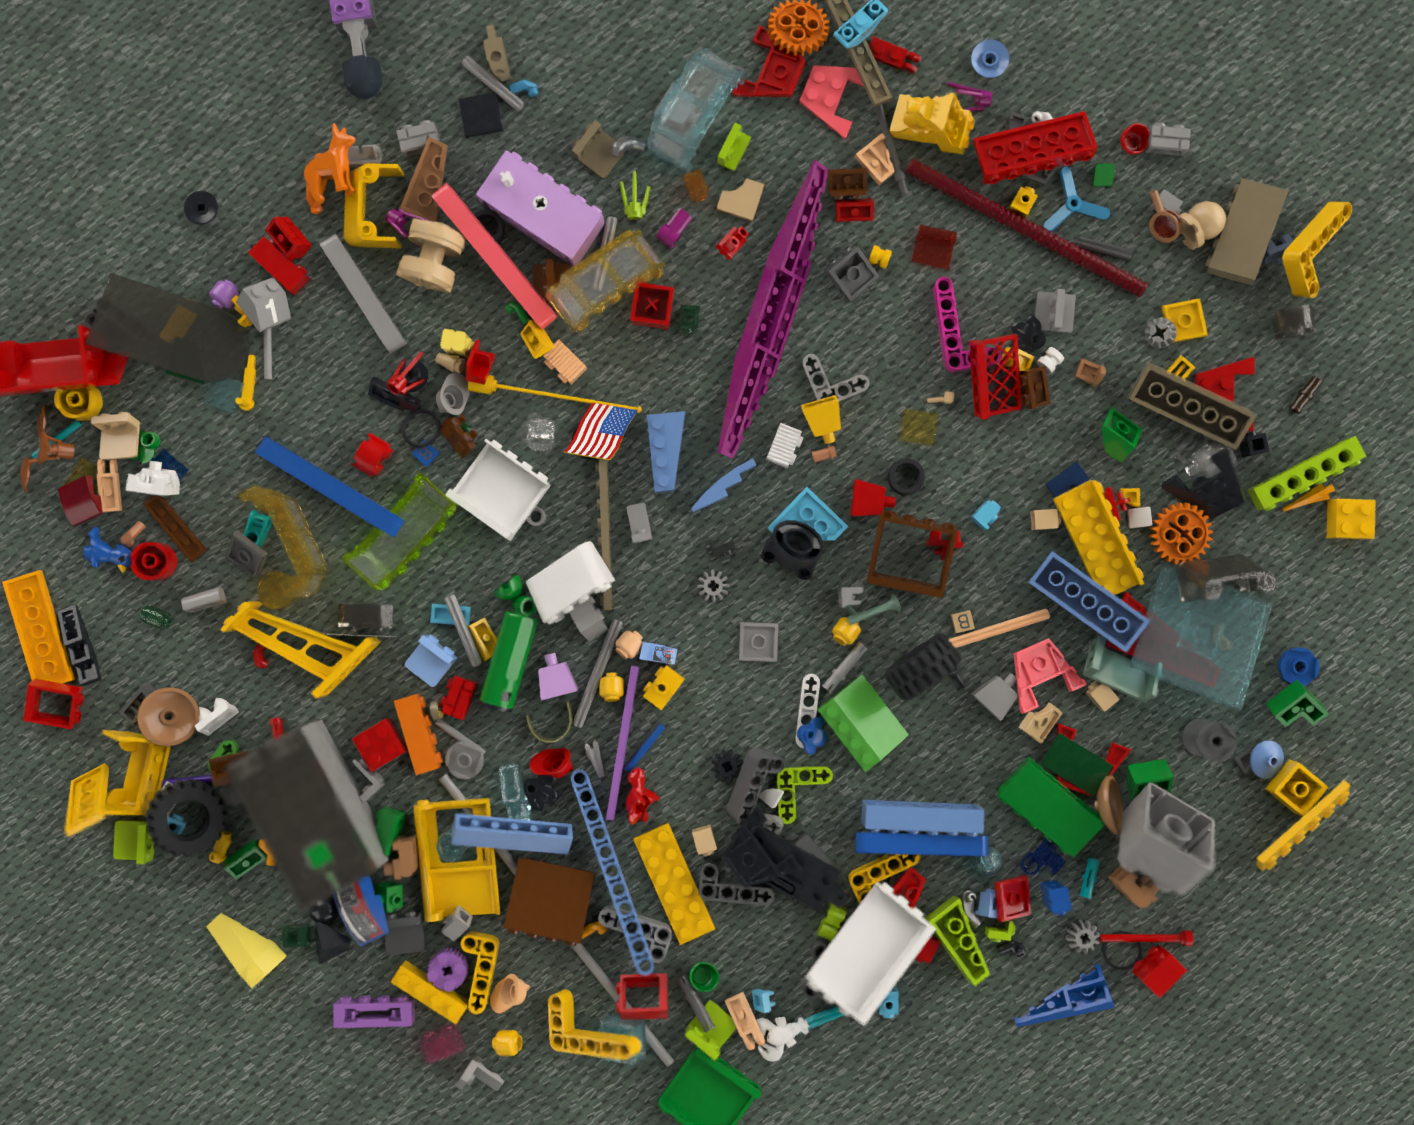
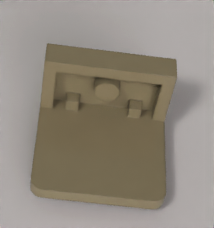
M596 120L586 126L582 138H578L572 146L574 158L603 179L608 176L625 152L621 153L619 157H614L611 154V146L616 140L602 130V125Z

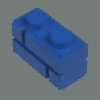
M1054 880L1040 884L1043 904L1056 916L1065 915L1067 911L1072 909L1071 902L1068 899L1070 898L1069 890L1061 882Z

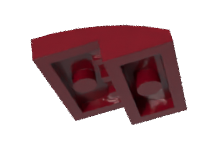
M85 475L58 488L63 510L72 526H77L103 514L101 496L94 494L91 476Z

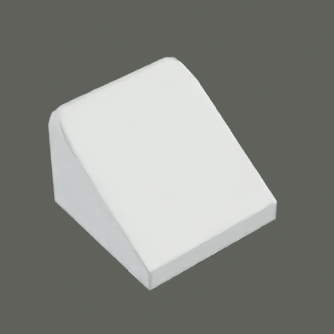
M1150 507L1127 509L1129 528L1152 526Z

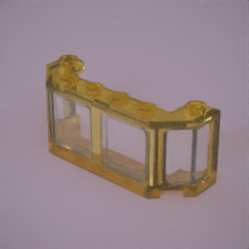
M639 228L635 229L634 232L628 230L564 272L560 276L561 280L547 289L545 297L573 333L577 330L581 332L589 326L588 322L591 316L595 313L601 314L607 309L606 306L611 302L613 304L621 300L623 294L633 292L639 283H646L653 278L657 280L663 276L667 264L661 261L645 240Z
M257 485L238 493L242 503L254 502V506L258 509L268 511L297 574L288 578L292 586L289 590L283 591L287 600H303L318 593L327 570V565L296 498Z

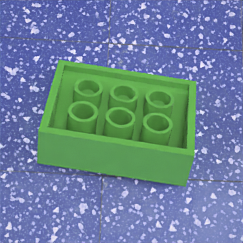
M863 674L817 708L865 772L881 761L909 735Z

